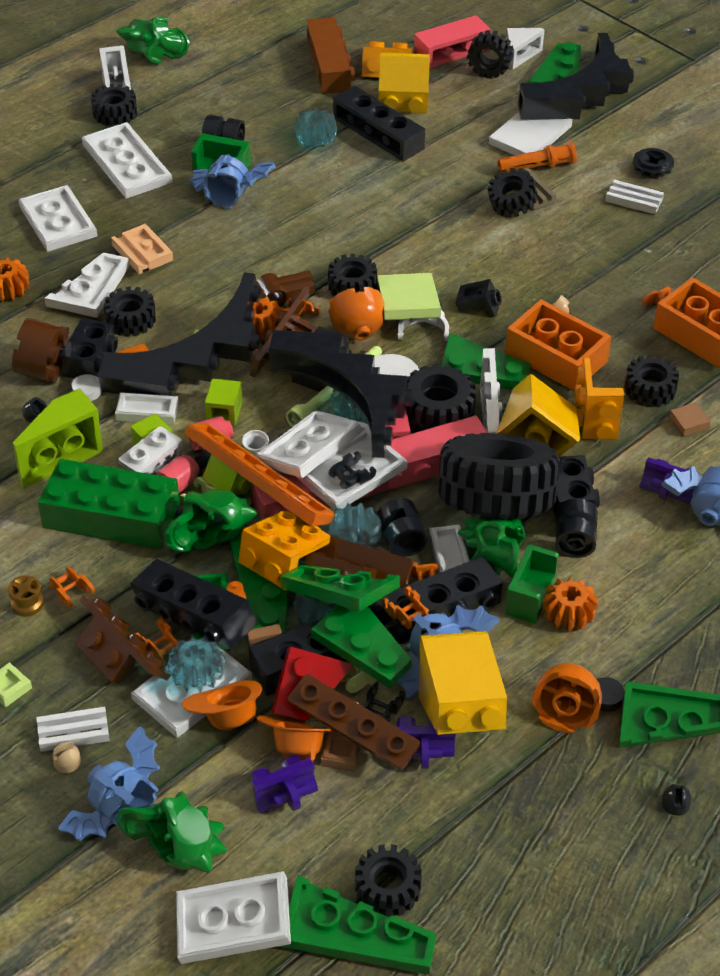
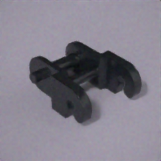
M356 451L354 452V458L351 453L343 456V460L334 464L329 469L328 474L333 478L337 476L341 480L340 487L347 489L356 483L362 485L374 478L377 471L373 466L370 467V472L366 468L354 471L351 466L357 464L361 458V454ZM346 471H348V472L350 473V474L347 475V476H345V475L343 474V473L346 472Z
M376 681L367 692V701L364 708L374 714L381 715L390 722L391 714L397 715L406 694L400 691L399 697L397 696L395 700H391L389 704L375 699V696L379 690L380 683ZM375 704L386 710L384 713L373 710L372 707Z

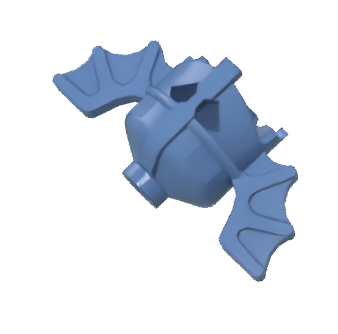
M228 154L221 155L215 163L211 164L209 170H194L193 178L189 179L191 186L195 185L196 192L203 189L204 197L207 200H211L214 205L223 206L227 210L237 203L248 186H253V183L260 178H267L269 171L276 168L274 162L259 163L251 171H248L240 160Z
M720 465L718 467L710 466L703 475L698 474L694 466H691L685 472L674 469L670 473V478L665 479L661 485L677 496L686 490L693 489V497L690 504L694 514L698 517L697 520L708 526H720Z
M457 605L454 614L450 617L444 612L441 614H429L424 617L418 613L413 618L416 624L410 636V643L405 645L410 650L408 656L412 659L411 668L397 681L398 685L405 689L407 699L411 701L419 694L420 636H422V631H427L428 635L463 633L462 631L466 629L475 632L487 631L488 633L499 623L498 617L489 615L485 612L483 606H479L474 610H467ZM430 623L438 624L436 630L430 628Z
M141 726L135 730L126 742V747L133 759L132 767L121 761H114L104 767L102 765L94 767L87 778V782L90 784L87 796L90 805L97 811L83 813L72 810L58 827L59 831L73 834L78 841H82L89 835H98L106 838L108 827L112 823L119 827L116 822L119 809L125 807L137 808L155 803L157 798L155 793L158 792V788L148 780V777L151 773L160 770V766L154 759V750L157 747V743L147 738L145 730Z

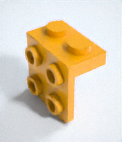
M370 41L369 46L363 47L362 77H379L380 53L412 54L413 48H408V43L394 42L393 47H384V42Z
M583 358L582 367H577L576 382L580 387L574 390V406L579 407L577 414L582 439L618 440L624 401L623 388L593 387L590 358Z
M281 511L243 529L238 562L281 588V575L295 569L300 558L330 543V535L322 531L318 526L309 525L291 511Z

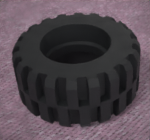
M504 433L459 435L449 439L441 448L438 494L445 504L471 515L477 514L486 518L499 517V519L535 517L540 513H546L556 502L560 459L556 451L550 448L548 444L539 443L532 438L527 439L523 438V436H511Z

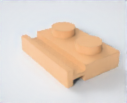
M146 224L123 232L122 237H111L112 246L122 257L129 258V264L139 275L146 268L152 270L173 261V252Z

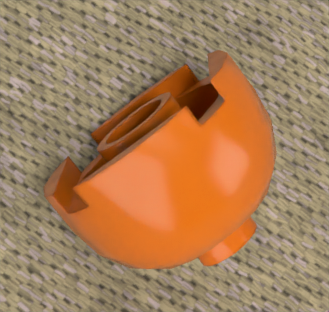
M364 287L365 292L356 293L355 288L347 289L338 293L330 300V309L328 308L330 320L334 329L339 334L361 341L370 338L381 328L384 322L383 297L378 290L370 287Z
M563 663L547 669L539 678L534 689L532 705L539 713L538 718L543 724L555 731L574 733L577 728L585 726V729L591 727L598 719L602 703V692L599 682L588 669L578 664Z

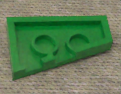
M570 42L557 43L528 83L558 80L579 72L582 45Z
M450 333L442 366L449 365L452 369L458 368L462 370V374H468L471 377V381L480 385L483 349H489V347ZM495 350L497 382L500 383V388L513 389L529 375L530 363Z
M300 565L281 575V588L293 591L299 596H310L320 599L325 604H336L346 607L349 611L359 612L400 588V576L388 574L384 580L372 579L371 572L359 571L357 574L340 575V570L336 568Z
M336 605L311 629V638L388 688H391L411 668L412 659L368 606L363 611L352 612L347 610L346 607Z
M626 681L618 748L720 733L719 694Z

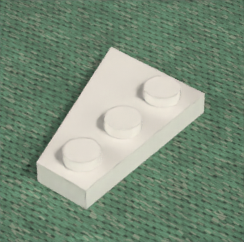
M103 252L81 269L82 274L73 281L68 279L64 282L62 290L56 294L50 293L46 296V307L97 318L104 308L105 298L109 297V293L114 292L129 268V258Z
M495 348L483 349L480 382L483 426L490 434H496L500 424L499 420L502 419V403L498 402V399H500V383L497 382Z

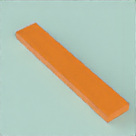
M209 423L187 425L184 435L311 526L332 524L335 516L332 510Z

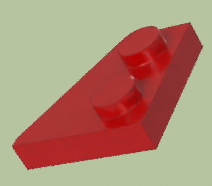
M287 647L271 714L307 722L311 716L288 702V696L306 674H309L334 689L351 669L352 664L302 649Z

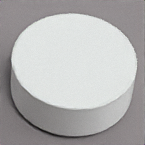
M80 375L72 382V391L80 388L90 401L97 399L102 393L99 379L94 375Z

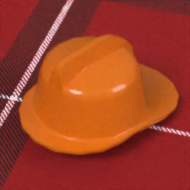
M250 680L233 682L217 689L190 695L183 700L182 707L188 712L205 714L211 725L219 730H232L255 719L256 698L261 694L262 686L260 683Z
M270 715L257 717L259 722L272 727L275 748L285 759L298 756L302 761L310 758L313 762L316 754L321 750L325 731H332L329 728H318L285 717Z

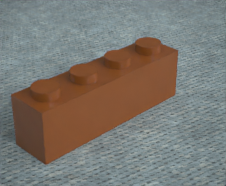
M335 17L306 19L307 42L322 94L348 90L351 88V81H355L354 67L351 66L350 54L346 53V41L342 39L341 26H337Z

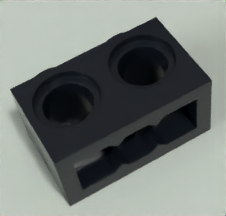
M81 318L60 355L63 377L75 379L84 374L98 377L104 353H115L118 347V337H115L114 324Z
M585 455L559 457L556 502L553 505L556 523L558 507L568 499H585L592 502L596 508H599L598 489H593L594 473L592 467L587 466Z

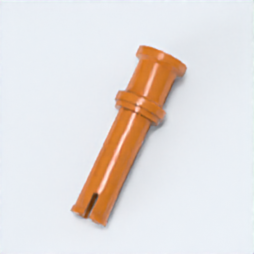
M568 141L566 145L555 147L547 145L540 151L498 158V170L502 174V170L506 169L508 173L510 168H515L518 171L519 168L524 169L528 167L530 169L545 165L554 168L556 164L566 162L575 164L577 161L576 148L573 141Z

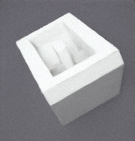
M507 28L506 40L509 39L511 41L509 46L513 45L514 48L512 52L514 55L509 65L510 69H515L543 50L544 29Z
M124 45L99 48L104 85L110 87V84H114V87H117L118 84H122L123 88L128 86L131 90Z

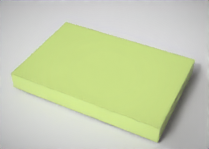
M432 273L377 275L378 290L382 294L384 301V320L441 317V306Z

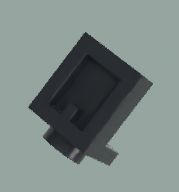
M491 279L460 285L455 304L459 312L469 309L475 310L485 306L489 316L496 317L499 305L502 303L500 291L495 289Z

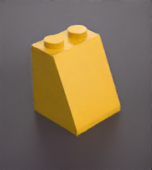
M529 374L513 388L496 434L504 433L511 436L519 435L523 436V438L535 439L539 443L548 444L560 457L580 440L577 407L534 375Z
M487 631L420 636L418 698L438 735L506 729L507 695Z

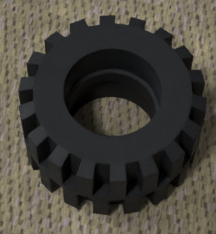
M432 364V367L423 366L420 367L419 371H412L410 376H407V388H412L411 406H406L410 432L416 433L474 416L476 386L474 381H471V377L468 374H462V370L458 368L452 369L449 365L439 366V364Z

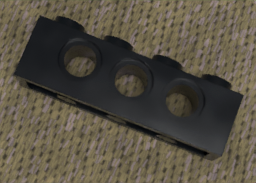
M353 86L333 97V119L404 162L425 149L424 127L358 87Z
M157 558L130 583L135 593L134 600L142 610H150L160 615L167 622L173 621L183 626L190 633L196 631L213 644H220L232 649L257 624L249 600Z

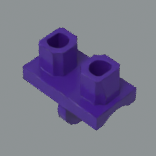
M648 457L639 488L658 493L659 498L664 500L670 497L689 504L694 491L689 489L677 496L661 485L665 479L670 478V473L674 469L685 472L689 468L683 469L671 465L667 461Z
M411 716L399 717L397 719L396 727L420 741V747L411 759H420L421 769L429 768V758L455 756L456 733L438 735L430 719L429 726H416V719Z
M292 756L284 760L280 770L270 773L268 769L261 768L252 772L253 793L256 808L260 813L288 803L292 811H295L301 807V797L318 791L314 776L315 767L310 758L302 761L298 756Z

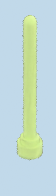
M374 346L365 354H372L377 357L382 354V349L379 346ZM326 386L306 404L294 405L286 412L287 422L291 427L295 426L321 407L338 391Z

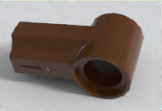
M310 271L278 277L273 273H266L256 281L257 285L261 286V299L268 297L269 301H277L280 308L285 305L288 299L292 298L295 292L300 294L304 286L310 288L308 295L315 293V285Z

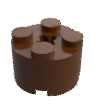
M27 318L17 335V340H21L19 350L14 349L13 371L24 376L56 383L59 376V365L61 364L60 355L65 348V343L69 336V327L39 319Z

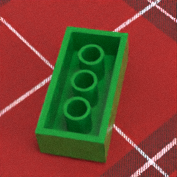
M59 459L38 500L43 528L158 549L162 548L165 541L164 532L167 526L174 520L176 509L180 506L177 478L66 459Z

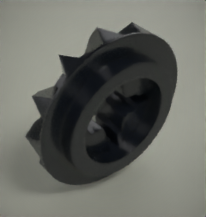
M646 148L635 153L633 164L635 170L641 171L642 175L648 174L651 177L654 175L663 177L664 174L671 173L674 167V158L664 150Z

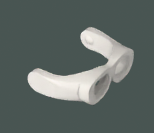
M442 310L441 317L437 319H400L398 323V340H402L403 330L406 327L426 322L441 328L444 332V341L448 342L449 324Z

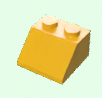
M380 53L378 100L397 112L428 113L430 54Z

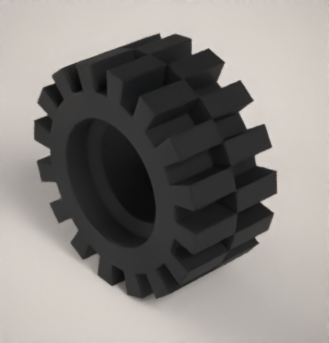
M486 30L484 34L480 32L478 36L474 37L468 50L467 59H470L468 62L469 66L474 65L472 70L475 73L477 70L480 71L479 76L483 77L485 73L487 78H491L493 74L497 78L508 69L514 55L512 53L514 48L513 45L509 46L511 43L509 39L504 40L506 35L503 33L501 36H497L498 31L494 30L493 34H490V30ZM482 50H493L497 53L499 59L487 58L482 53Z
M110 84V87L104 85L101 86L102 90L97 88L95 93H92L93 118L98 123L102 121V125L106 126L110 123V126H114L115 123L120 125L123 122L130 123V119H135V115H137L136 94H134L133 89L130 90V87L125 86L123 88L122 84L114 87V84Z
M510 168L508 173L505 169L502 170L503 175L500 176L498 173L494 175L495 180L491 179L489 181L490 185H488L487 190L493 210L497 211L498 215L502 216L505 213L506 217H510L511 213H514V216L518 217V212L522 211L525 214L527 213V207L529 209L534 207L533 203L537 202L538 194L533 176L528 171L524 173V169L519 168L518 172H516L515 168ZM520 190L514 195H505L509 191Z
M346 254L341 255V260L336 257L334 263L330 262L328 268V289L331 291L332 296L351 288H355V293L365 292L364 287L377 290V268L375 262L372 263V259L369 257L364 260V255L360 254L357 258L355 254H350V257L347 258Z
M128 286L125 291L122 288H118L117 294L112 291L109 293V297L105 298L106 323L114 324L115 334L120 335L124 332V336L129 337L130 333L138 336L139 331H142L144 334L148 332L147 327L151 329L154 326L153 323L156 322L155 302L152 294L148 295L147 290L144 289L141 292L140 287H135V290H131V286Z
M647 355L646 359L643 356H639L637 361L633 359L630 365L628 364L624 385L626 395L630 394L629 399L632 401L637 399L636 404L642 405L643 402L647 403L646 407H651L652 403H655L656 407H661L662 402L665 405L669 404L670 400L673 401L677 392L679 370L676 371L677 366L675 364L670 365L671 361L668 359L664 362L661 361L662 356L658 355L656 359H652V355ZM647 379H650V380H655V381H658V382H657V383H653V382H648V381H646V380H647Z
M385 844L378 845L377 853L373 848L367 850V857L362 855L359 859V865H356L355 891H357L358 901H363V903L373 906L374 911L380 913L381 910L386 911L385 916L387 917L392 916L393 910L397 911L398 916L403 915L405 906L410 911L414 907V900L417 902L419 900L422 881V869L420 864L417 865L415 855L413 854L409 857V850L404 847L399 853L397 852V845L391 844V850H385ZM390 872L399 875L402 878V884L393 889H385L377 886L374 879L381 873Z

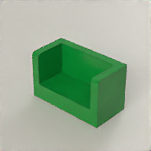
M201 133L191 151L192 170H209L211 164L215 163L221 155L227 154L243 162L248 169L251 164L250 142Z
M528 544L507 591L506 615L534 624L537 623L543 609L542 600L545 597V590L548 585H553L556 580L559 559L557 552Z

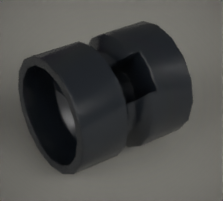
M209 114L204 120L202 133L244 141L245 122L244 120L228 118L225 121L223 116Z
M401 497L391 499L385 502L377 511V521L384 534V539L390 553L408 557L420 552L428 542V536L412 500Z
M574 498L562 502L558 507L555 546L562 555L570 558H582L595 551L598 510L592 502Z

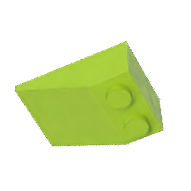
M80 388L54 399L13 441L20 485L23 489L50 477L59 459L83 462L103 452L98 409Z

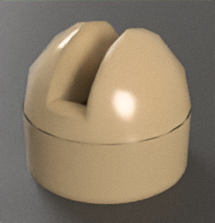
M562 294L551 304L567 313L571 311L570 302Z
M69 742L57 745L52 754L54 768L61 773H71L77 770L81 764L79 749Z

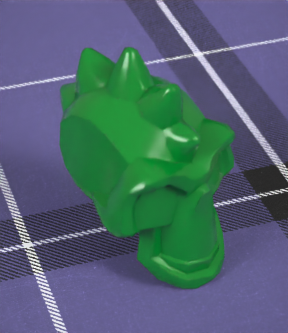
M154 17L149 21L133 19L128 26L116 30V33L126 40V46L129 50L144 54L146 59L154 64H160L163 55L170 59H178L188 53L189 37L179 28H168V17Z
M211 490L201 494L190 491L184 497L182 514L167 526L164 532V540L170 549L179 552L191 551L193 545L197 550H205L216 543L227 542L236 538L243 531L246 523L257 515V511L250 507L251 499L238 498L230 491Z
M482 515L479 519H466L464 521L466 527L459 530L458 535L467 540V546L474 548L475 553L471 561L484 556L497 575H500L503 570L513 578L519 561V548L525 539L521 520L516 518L499 519V517L486 518L482 517Z
M182 791L178 792L175 798H164L161 803L137 808L125 807L119 809L117 813V825L125 835L133 840L148 837L149 844L158 851V857L162 858L168 866L175 869H196L209 873L212 871V858L227 852L226 846L217 838L224 830L225 825L218 821L208 820L207 806L195 808L189 803L186 794Z

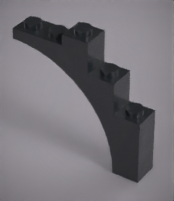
M598 33L594 53L595 59L583 70L558 80L520 84L517 101L521 119L580 120L581 110H584L585 106H604L605 97L609 96L610 93H627L629 83H632L634 79L633 68H630L627 59H621L615 54L614 43L611 42L608 33Z
M244 272L240 285L228 305L214 320L195 334L177 343L150 351L136 353L105 352L98 373L102 392L171 396L172 392L178 389L179 377L210 382L213 371L218 370L220 358L249 362L253 351L259 348L260 335L255 332V310L253 306L254 302L258 303L260 300L261 286L257 285L255 274Z
M273 330L269 345L270 371L289 373L313 379L347 397L363 414L369 425L372 457L384 458L386 446H392L393 427H390V425H396V418H404L406 406H411L412 388H407V376L380 374V367H375V356L372 354L349 353L348 346H344L343 334Z

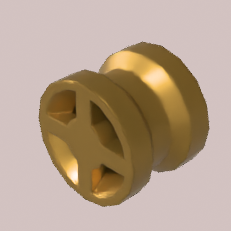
M24 575L10 582L8 593L14 613L24 617L37 614L44 605L39 580L33 576Z

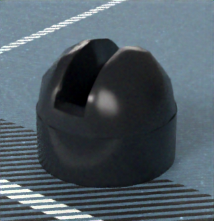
M34 397L23 406L22 416L26 421L32 423L47 405L42 399Z
M671 784L663 794L662 806L664 810L675 816L687 813L692 800L689 789L684 785ZM675 795L681 796V803H675Z

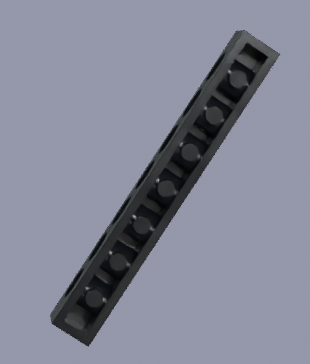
M484 556L407 586H410L412 591H417L420 595V602L429 609V614H441L444 612L450 617L454 614L457 605L467 610H474L479 606H483L484 610H489L500 604L503 582ZM407 586L391 592L368 606L399 644H404L410 640L416 622L413 621L412 628L407 629L401 625L398 619L393 620L387 614L381 601L387 598L389 603L393 602L394 605H399L400 608L411 604L404 591V588ZM412 608L405 613L410 616L416 611ZM321 619L249 647L250 668L266 696L277 691L287 647H294L348 662L311 638V629ZM430 623V628L436 630L438 624Z

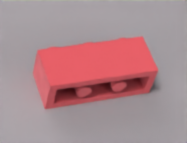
M475 15L414 34V54H430V68L467 57L474 37L478 36L480 32L484 34L486 30H490L491 34V29Z

